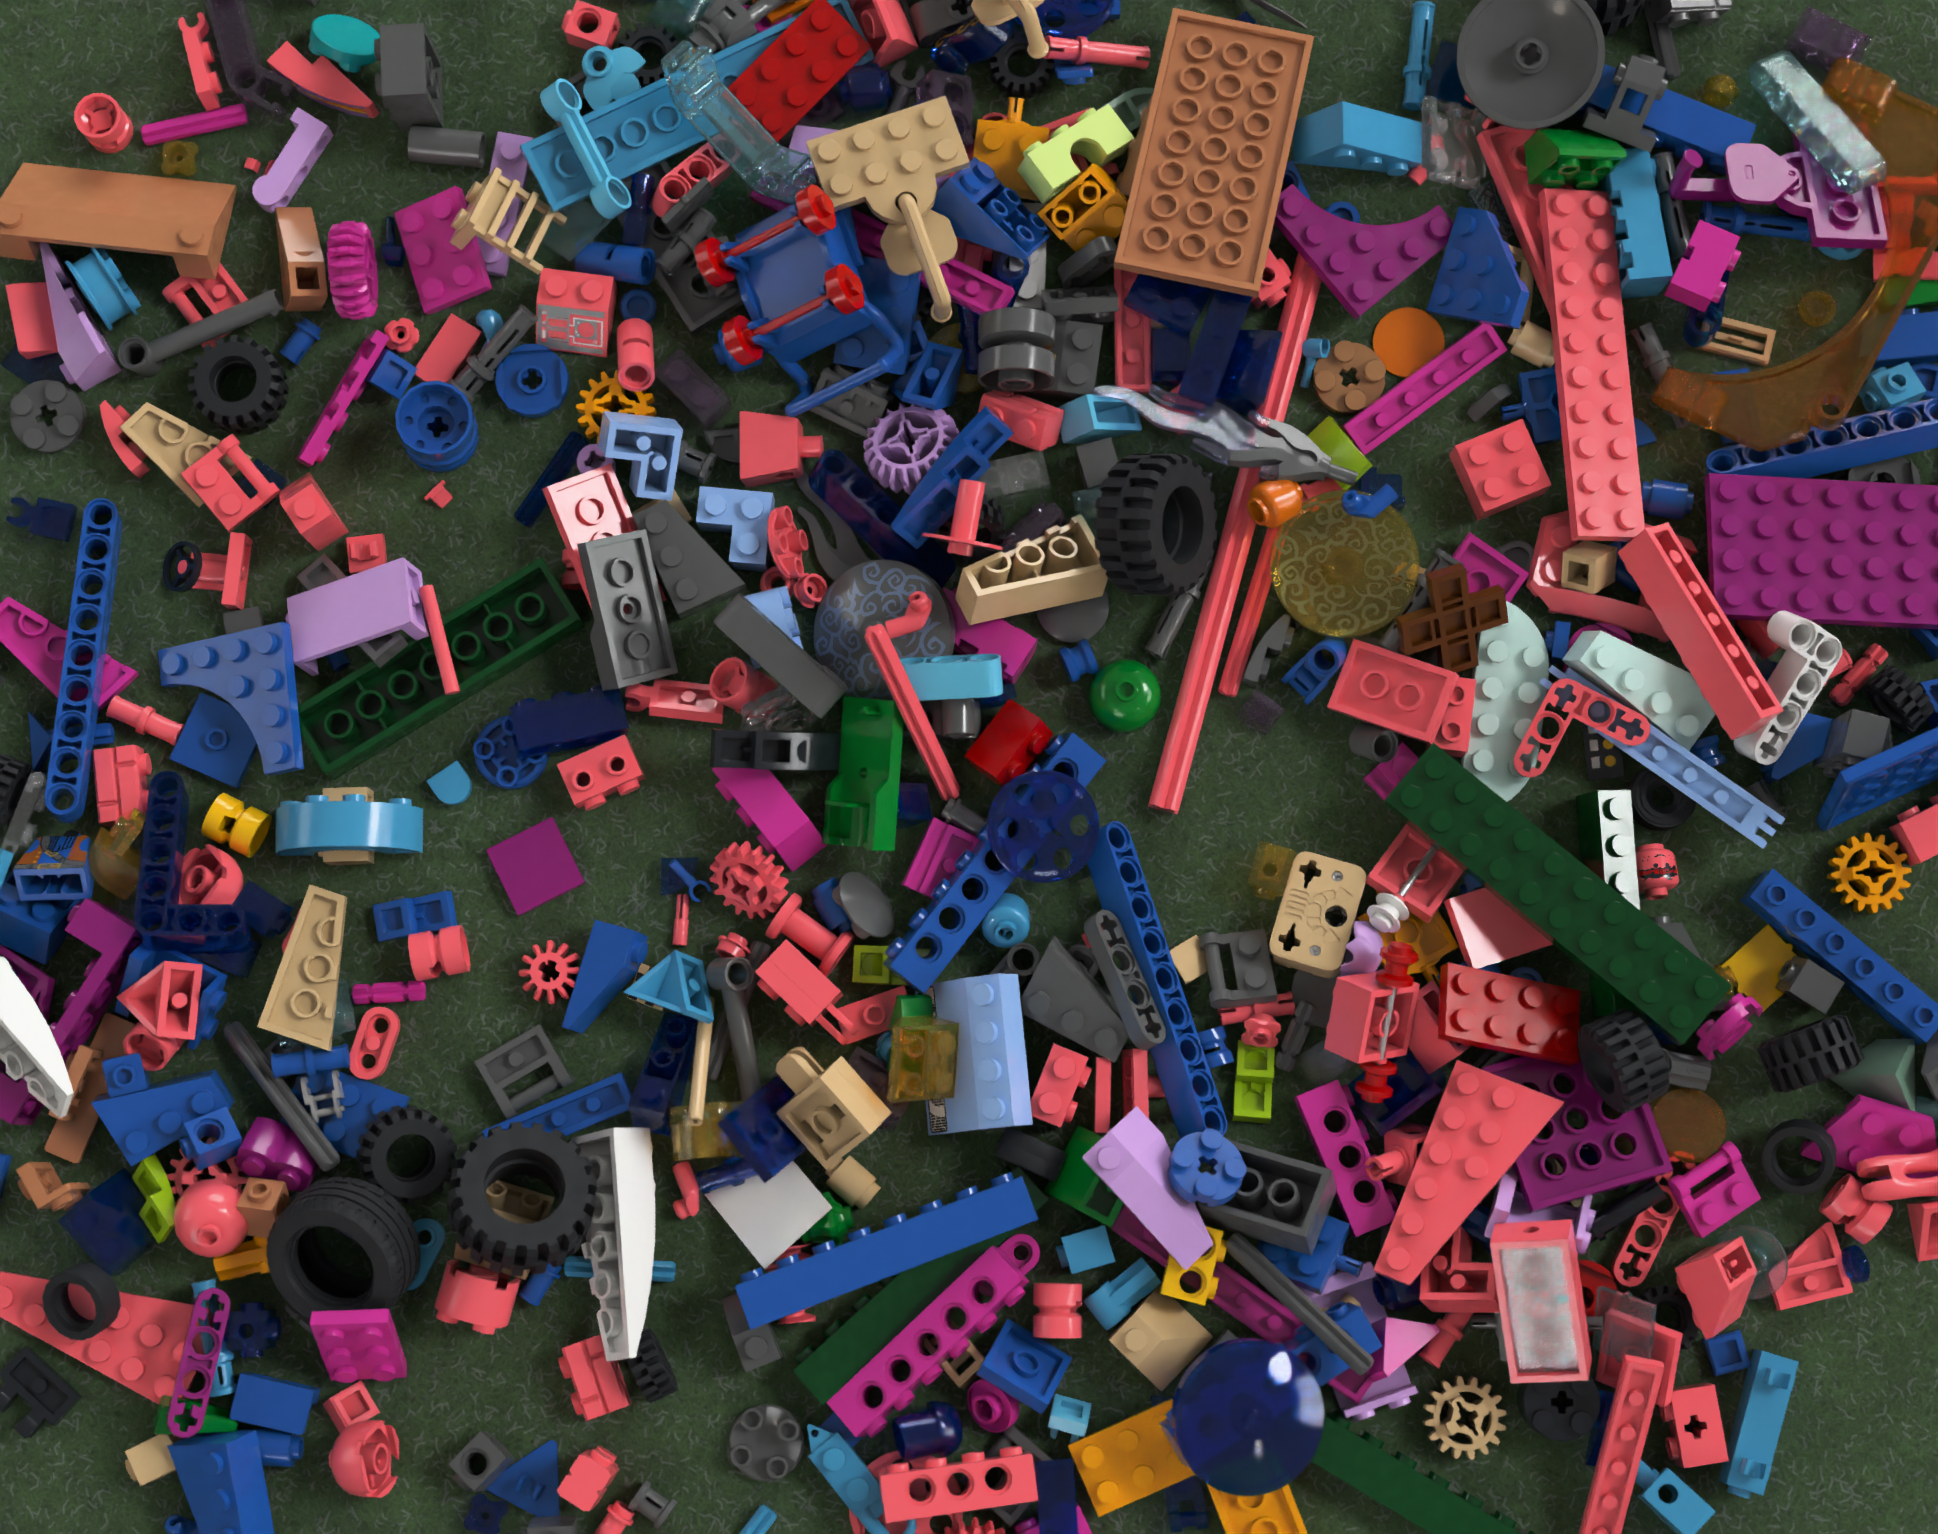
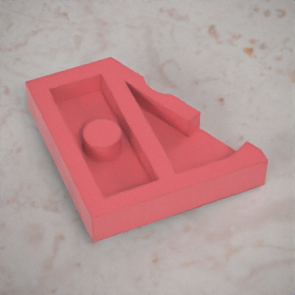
M1832 1221L1822 1224L1766 1274L1777 1311L1853 1293Z

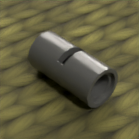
M414 125L410 127L408 136V158L410 162L483 168L486 151V135L484 131Z

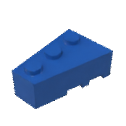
M212 1069L150 1084L146 1090L110 1098L109 1093L101 1094L91 1104L132 1167L183 1136V1123L223 1107L229 1109L235 1100L217 1070Z

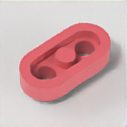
M374 1007L368 1010L362 1017L350 1051L349 1069L356 1077L364 1080H374L386 1071L401 1026L399 1017L393 1010L385 1007ZM380 1019H385L388 1023V1028L383 1033L377 1032L375 1028L377 1021ZM372 1054L376 1062L372 1068L367 1069L363 1065V1059L366 1055Z

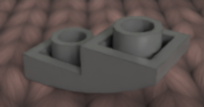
M1284 614L1265 633L1249 660L1241 684L1255 688L1258 679L1265 680L1269 670L1271 659L1265 658V654L1278 657L1282 648L1289 649L1295 628L1289 627L1291 616Z

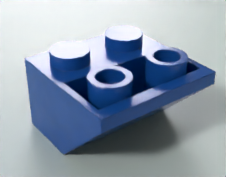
M12 871L4 879L0 889V944L45 965L62 946L68 934L65 929L69 924L67 917L70 911L78 902L82 903L84 899L20 901Z

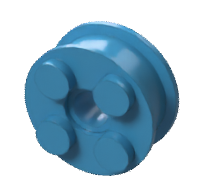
M90 247V254L73 264L68 260L65 261V264L76 279V284L95 313L99 314L109 331L113 330L112 323L129 313H132L134 316L138 315L136 309L141 307V304L130 287H128L122 274L105 249L98 248L96 250V248Z

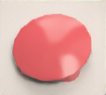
M789 506L776 507L770 512L767 526V539L771 556L778 570L785 578L791 580L801 578L804 575L802 551L808 550L807 535L803 529L797 530Z

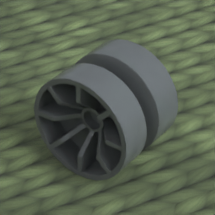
M1023 307L1000 308L982 314L979 317L978 344L984 350L978 355V382L986 388L1003 392H1032L1053 385L1055 382V355L1049 350L1055 346L1056 320L1054 316L1041 310Z

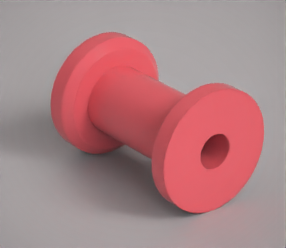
M793 893L776 914L765 935L770 939H776L781 934H784L822 961L819 971L828 977L844 956L856 935L846 931L838 937L801 911L799 908L802 904V898L797 893Z

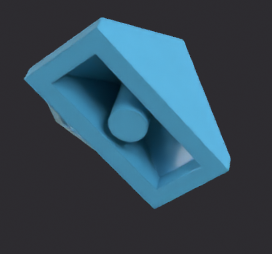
M674 950L624 991L626 994L708 1024L714 1021L703 961L680 951Z

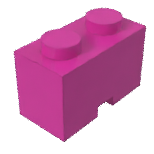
M1699 220L1666 290L1665 296L1704 313L1711 301L1718 304L1727 283L1720 280L1725 270L1733 271L1741 254V251L1735 249L1740 236Z

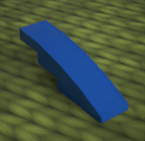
M985 406L935 461L909 496L891 524V528L918 549L928 539L921 537L922 533L934 534L954 514L960 479L977 481L991 467L988 458L1014 434L1011 428Z

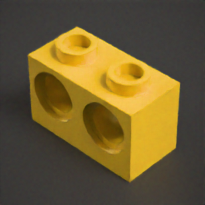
M1206 1227L1213 1245L1205 1255L1199 1257L1187 1270H1184L1169 1253L1159 1293L1205 1306L1207 1298L1213 1300L1219 1281L1218 1277L1213 1276L1216 1261L1223 1263L1227 1250L1225 1246L1227 1240L1222 1239L1224 1231ZM1186 1271H1195L1201 1279L1199 1289L1193 1293H1186L1180 1287V1277Z

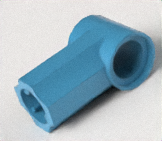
M1140 1257L1111 1282L1107 1280L1096 1292L1088 1295L1083 1300V1303L1103 1328L1108 1331L1132 1311V1306L1146 1297L1162 1282L1144 1259Z

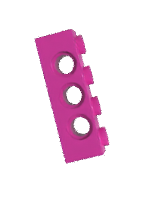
M1337 1079L1293 1097L1322 1167L1331 1169L1337 1187L1335 1198L1345 1222L1350 1224L1351 1236L1357 1237L1393 1222L1395 1211H1397L1399 1206L1392 1190H1385L1381 1180L1374 1181L1366 1173L1365 1168L1372 1167L1376 1163L1367 1166L1365 1162L1368 1158L1377 1155L1373 1154L1370 1156L1365 1141L1370 1139L1367 1129L1361 1119L1355 1120L1350 1106L1355 1105V1102L1347 1084L1341 1086ZM1329 1111L1338 1112L1343 1119L1342 1128L1336 1133L1330 1132L1324 1125L1325 1115ZM1344 1146L1353 1147L1358 1155L1357 1162L1350 1168L1343 1166L1339 1161V1152ZM1362 1180L1368 1182L1372 1187V1196L1364 1203L1359 1202L1353 1192L1355 1185Z

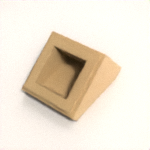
M1197 935L1170 950L1177 974L1184 986L1208 971L1205 951H1201Z

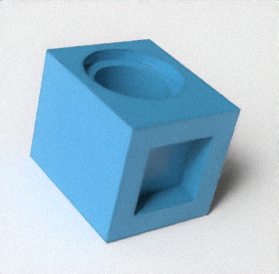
M1104 1224L1060 1237L1062 1245L1056 1246L1061 1268L1069 1267L1071 1274L1115 1262Z

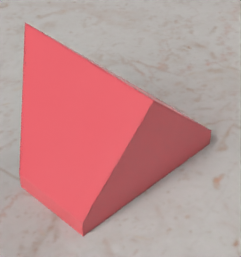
M163 961L116 998L155 1037L195 1040L203 964Z

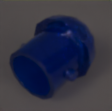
M927 1401L926 1409L892 1419L896 1447L903 1462L936 1453L940 1457H948L962 1443L963 1427L961 1419L954 1407L947 1402Z

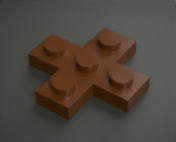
M1461 563L1426 573L1430 607L1396 617L1400 650L1407 656L1436 646L1438 667L1456 673L1479 666L1475 633L1509 623L1505 590L1498 584L1469 594L1466 568Z

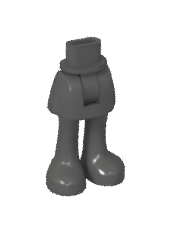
M711 0L696 24L697 30L687 40L704 58H707L716 50L720 52L725 47L728 48L756 35L755 25L762 18L785 3L799 0H758L748 9H745L743 5L749 0Z

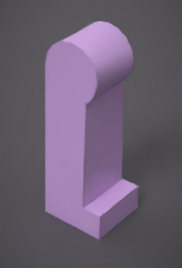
M298 107L290 118L296 130L267 175L259 177L252 187L255 200L261 208L270 213H275V207H286L334 136L328 125Z

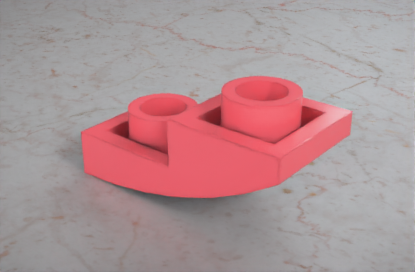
M104 400L100 404V410L109 440L123 463L135 476L141 479L151 470L143 462L148 456L120 429V426L131 415L121 405L113 408Z

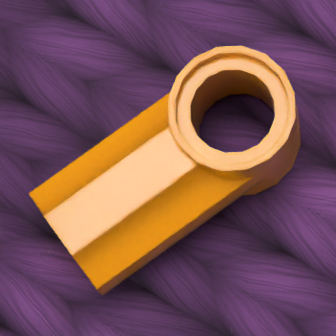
M253 1237L252 1241L241 1243L235 1250L223 1256L214 1257V1267L219 1280H232L260 1272V1274L270 1273L266 1254L267 1238Z

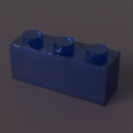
M601 685L591 687L586 693L576 695L568 691L560 692L551 696V699L537 702L534 698L523 699L516 702L515 706L509 707L508 722L517 760L606 743L625 734L627 736L629 729L620 689L602 691Z

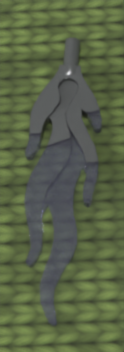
M1156 385L1150 386L1149 394L1160 404L1196 414L1188 415L1167 410L1129 388L1100 386L1094 389V395L1112 397L1126 402L1147 421L1160 429L1188 433L1206 439L1194 438L1191 449L1216 462L1241 468L1261 467L1259 477L1266 480H1290L1292 482L1305 480L1324 481L1325 477L1354 486L1358 476V472L1331 463L1332 457L1322 452L1300 430L1289 424L1262 416L1252 410L1248 413L1247 422L1230 408L1211 399L1167 392Z

